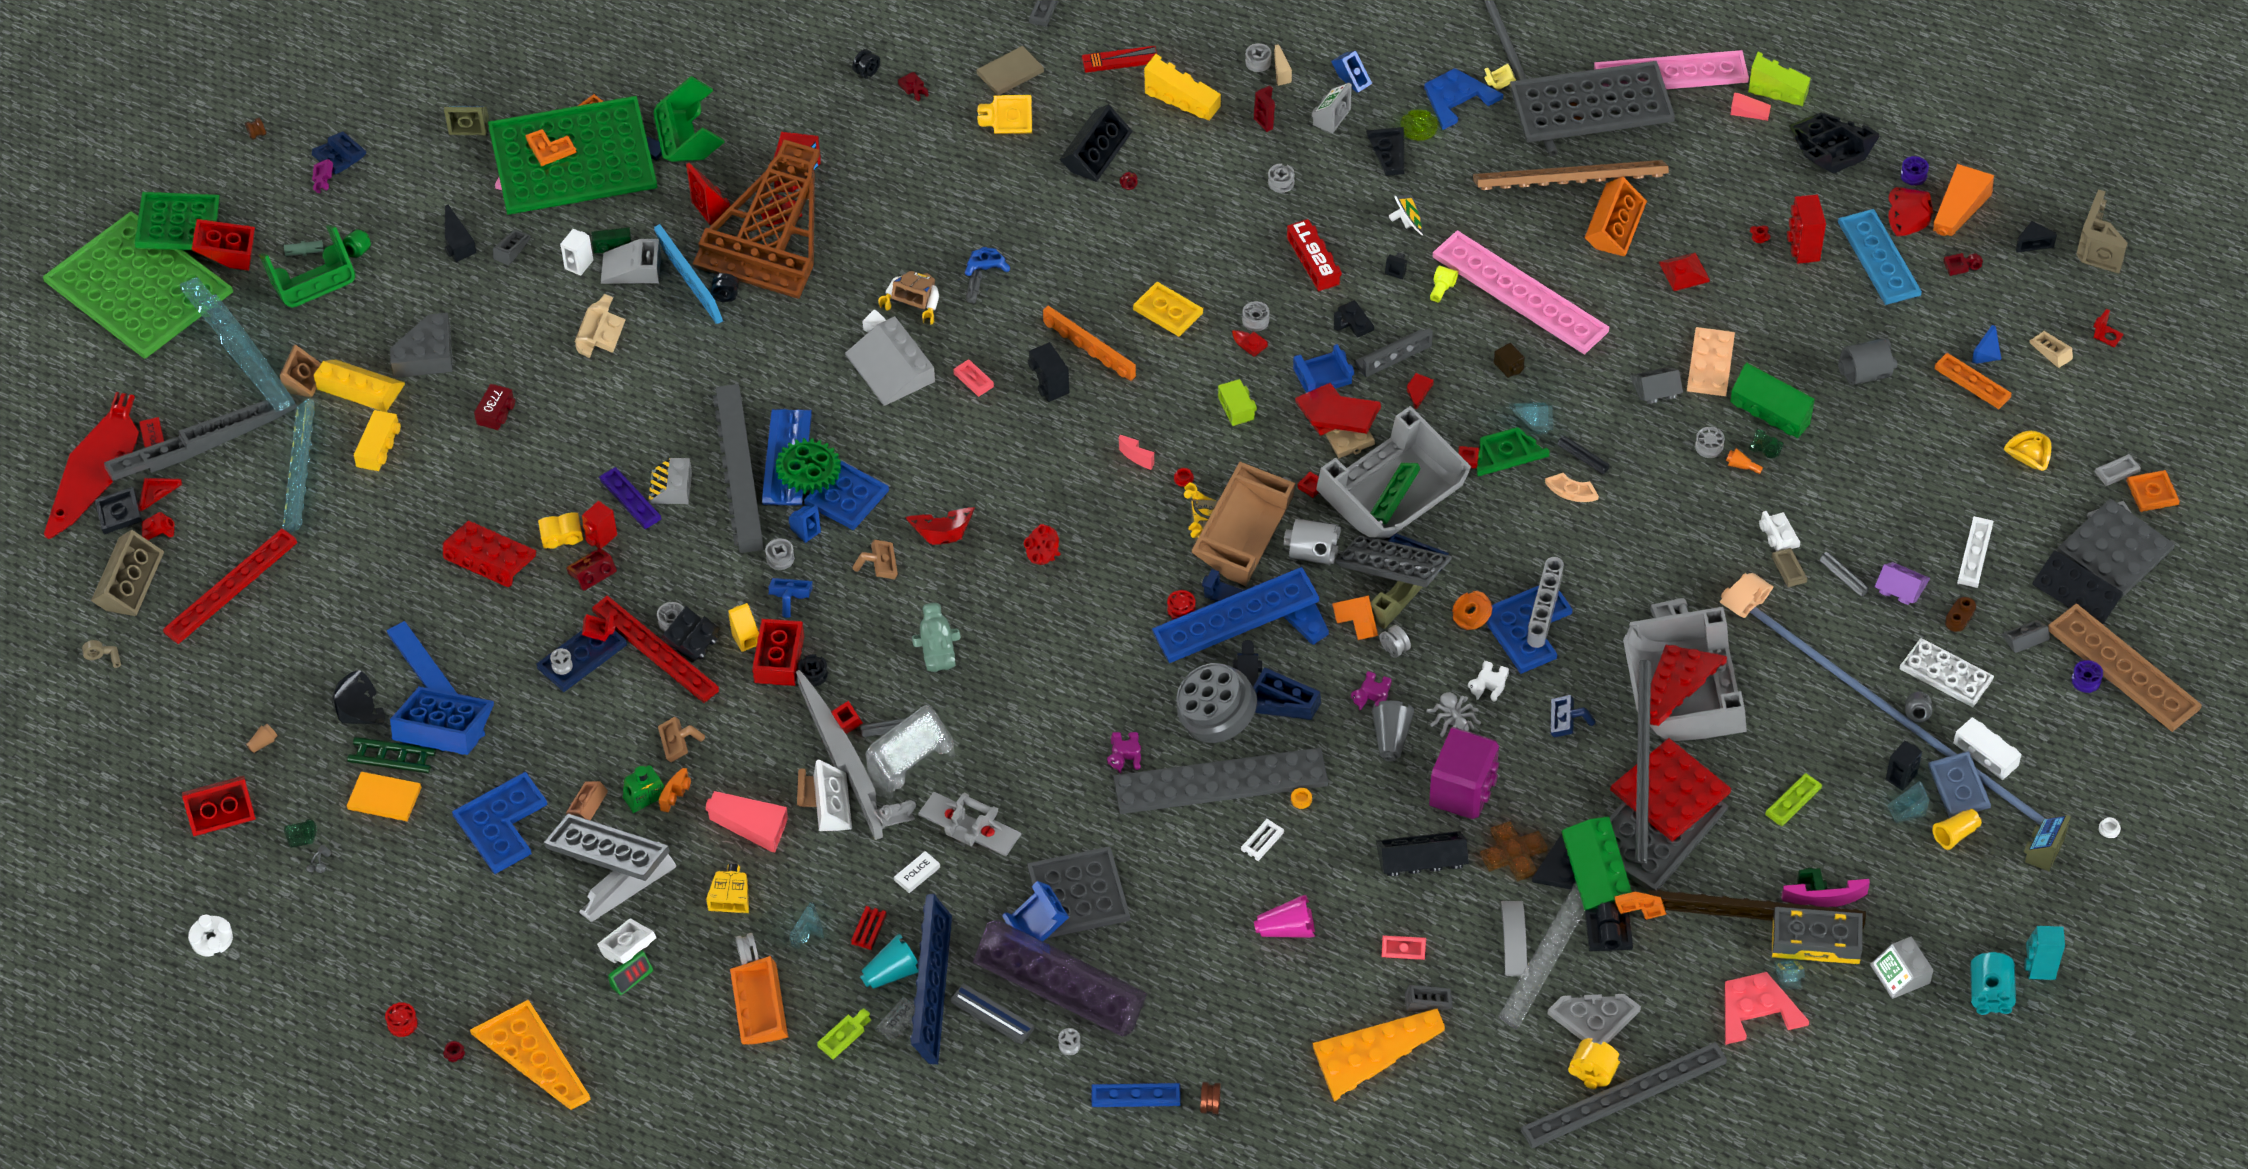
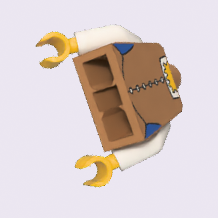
M909 271L903 276L893 278L885 292L886 296H881L878 300L880 308L885 304L886 311L890 310L892 307L890 299L921 309L927 308V311H924L922 314L923 323L929 317L931 318L930 325L933 324V311L936 310L939 300L938 288L934 286L935 279L928 273L920 274L914 271Z

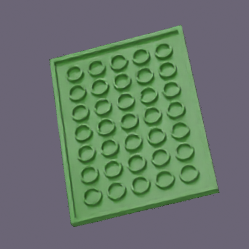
M131 211L45 274L43 279L45 283L142 358L146 359L232 294L233 289L183 250L135 248L138 216Z

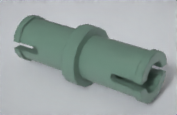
M322 240L284 244L285 257L301 254L307 256L309 253L323 252L324 250Z

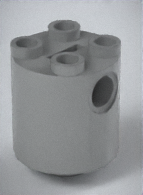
M1296 518L1293 530L1286 529L1284 536V545L1290 546V559L1328 565L1334 564L1338 554L1339 546H1336L1337 539L1340 537L1341 527L1335 524Z

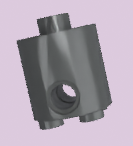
M1878 339L1844 347L1841 351L1838 367L1841 375H1844L1848 383L1853 386L1891 377L1893 369L1897 368V360L1895 357H1892L1890 340Z

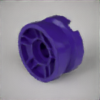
M1908 157L1902 163L1900 177L1906 184L1921 185L1927 179L1929 165L1921 157Z
M2080 661L2076 664L2073 671V686L2084 693L2096 691L2101 685L2103 669L2094 661Z

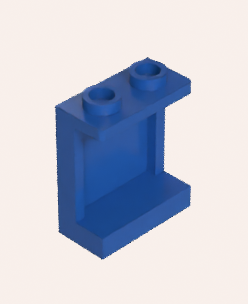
M1338 344L1334 345L1332 353L1306 361L1303 360L1301 355L1293 357V369L1306 393L1328 383H1331L1335 389L1352 384L1354 369L1351 364L1347 363L1344 350L1339 348Z
M1039 881L1031 886L1035 893L1014 913L1005 912L1002 915L1006 921L1005 926L1015 936L1016 944L1020 948L1032 951L1069 918L1050 885Z

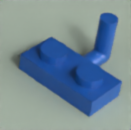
M772 578L769 585V594L782 597V616L784 618L791 617V596L799 599L809 598L813 589V581Z

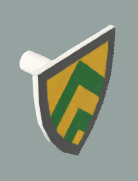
M1395 196L1400 209L1389 215L1390 220L1395 221L1401 217L1406 229L1413 226L1418 233L1423 235L1422 217L1413 196Z

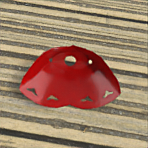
M1896 187L1889 193L1888 198L1892 207L1889 210L1888 218L1892 231L1896 236H1905L1918 232L1930 224L1933 214L1930 192ZM1896 224L1902 226L1901 229H1900V231H1899V227H1897Z
M975 507L950 511L947 518H933L931 514L913 515L905 518L929 544H948L962 539Z

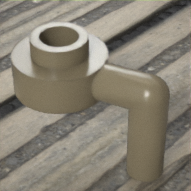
M90 640L82 646L85 659L96 660L101 658L103 654H110L113 667L121 666L116 646H103L97 640Z

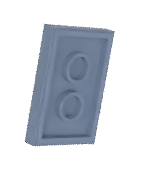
M1969 751L1928 763L1949 818L1969 809H1974L1978 812L1991 808V803Z

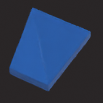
M1992 325L1975 348L1972 363L1974 364L2001 360L1996 326Z

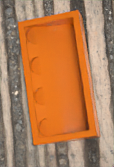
M769 956L731 968L730 972L741 1043L758 1044L787 1038L788 1033L777 964L772 957Z

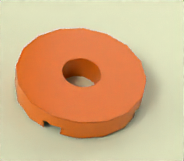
M1473 591L1474 593L1469 594L1467 592L1456 600L1452 609L1453 620L1460 628L1475 630L1483 626L1490 618L1492 604L1490 599L1482 592ZM1476 607L1473 613L1468 614L1470 608Z

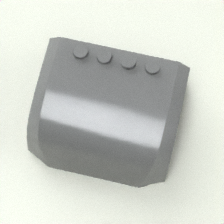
M1409 406L1395 416L1391 437L1348 468L1337 458L1321 467L1316 490L1359 532L1368 537L1385 539L1396 534L1462 487L1471 466ZM1401 463H1418L1421 470L1387 524H1383L1382 521L1378 522L1370 512Z
M1723 607L1630 622V627L1623 643L1637 712L1640 660L1651 661L1652 681L1665 645H1676L1682 648L1697 649L1703 652L1727 656L1726 663L1723 666L1720 665L1714 675H1709L1706 678V682L1690 697H1686L1680 707L1676 706L1672 710V714L1659 726L1650 724V729L1664 739L1670 738L1673 741L1706 739L1747 732L1745 707L1742 693L1737 688Z

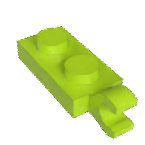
M863 1008L854 1018L848 1014L817 1042L818 1048L834 1060L864 1032L863 1026H866L871 1021L868 1017L870 1013Z

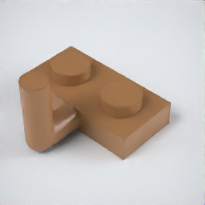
M874 540L871 544L872 553L862 552L852 566L853 570L858 572L865 561L874 562L877 577L895 579L898 573L893 543Z

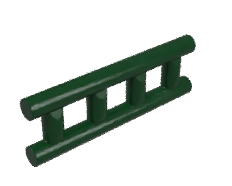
M354 737L353 745L359 747L356 755H348L347 761L429 773L431 766L425 765L428 755L435 756L436 749ZM367 747L379 749L376 758L365 756ZM387 750L399 751L397 760L385 759ZM407 753L419 754L417 763L405 762Z

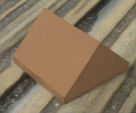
M297 345L293 346L280 374L284 393L289 392L290 394L313 397L317 388L314 373L321 363Z

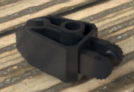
M1245 640L1242 643V653H1237V660H1233V668L1241 671L1252 686H1254L1258 679V673L1262 672V660H1258V653H1254V643L1250 640Z

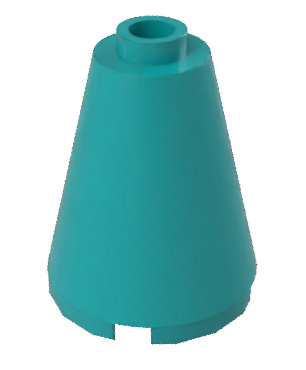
M900 933L861 970L863 975L860 978L866 987L871 985L874 989L919 972V968L915 966L918 964V961L904 940L902 942L899 941V939L903 938Z

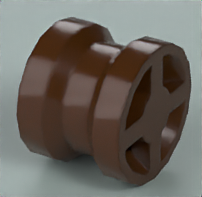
M260 117L256 118L253 122H245V127L251 140L256 139L259 135H266V130Z

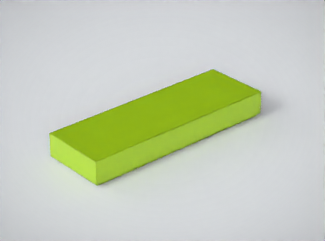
M1805 773L1766 810L1765 815L1782 827L1822 788V784Z

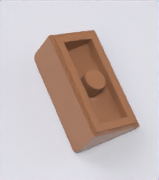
M600 781L585 782L567 810L566 815L571 814L591 820L608 790Z

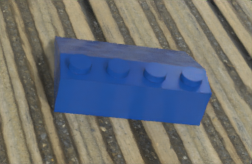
M418 687L390 719L392 740L468 755L479 741L494 706V701Z

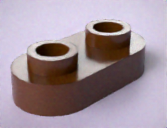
M1969 597L1957 599L1946 616L1945 625L1949 630L1959 632L1966 627L1975 613L1976 603Z

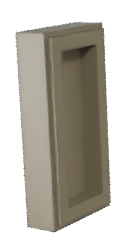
M1791 548L1772 553V559L1787 587L1807 582V577Z

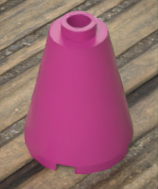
M1301 895L1258 915L1257 920L1254 921L1256 933H1260L1261 937H1315L1313 933L1315 928L1312 912L1306 905V903H1309L1307 895Z

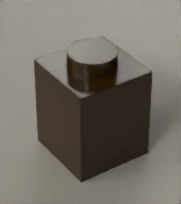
M1511 342L1495 351L1494 364L1507 378L1518 375L1524 370L1525 357Z

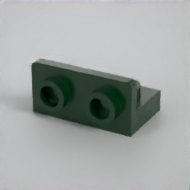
M630 227L591 232L594 253H604L631 242Z

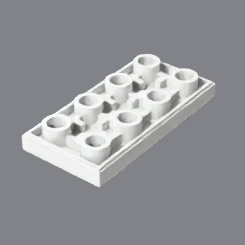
M1922 638L1919 639L1900 665V670L1971 707H1974L1994 678L1988 672Z

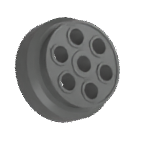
M1209 663L1194 669L1181 682L1177 692V713L1180 722L1193 738L1205 743L1223 742L1239 734L1250 723L1257 707V695L1247 677L1241 671L1221 663Z

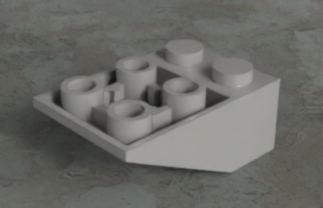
M638 239L604 252L601 284L659 283L661 264L659 239Z

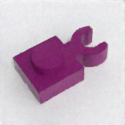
M329 159L315 164L313 168L312 181L315 182L313 190L318 194L321 193V188L326 191L329 188L327 180L332 178L333 162Z

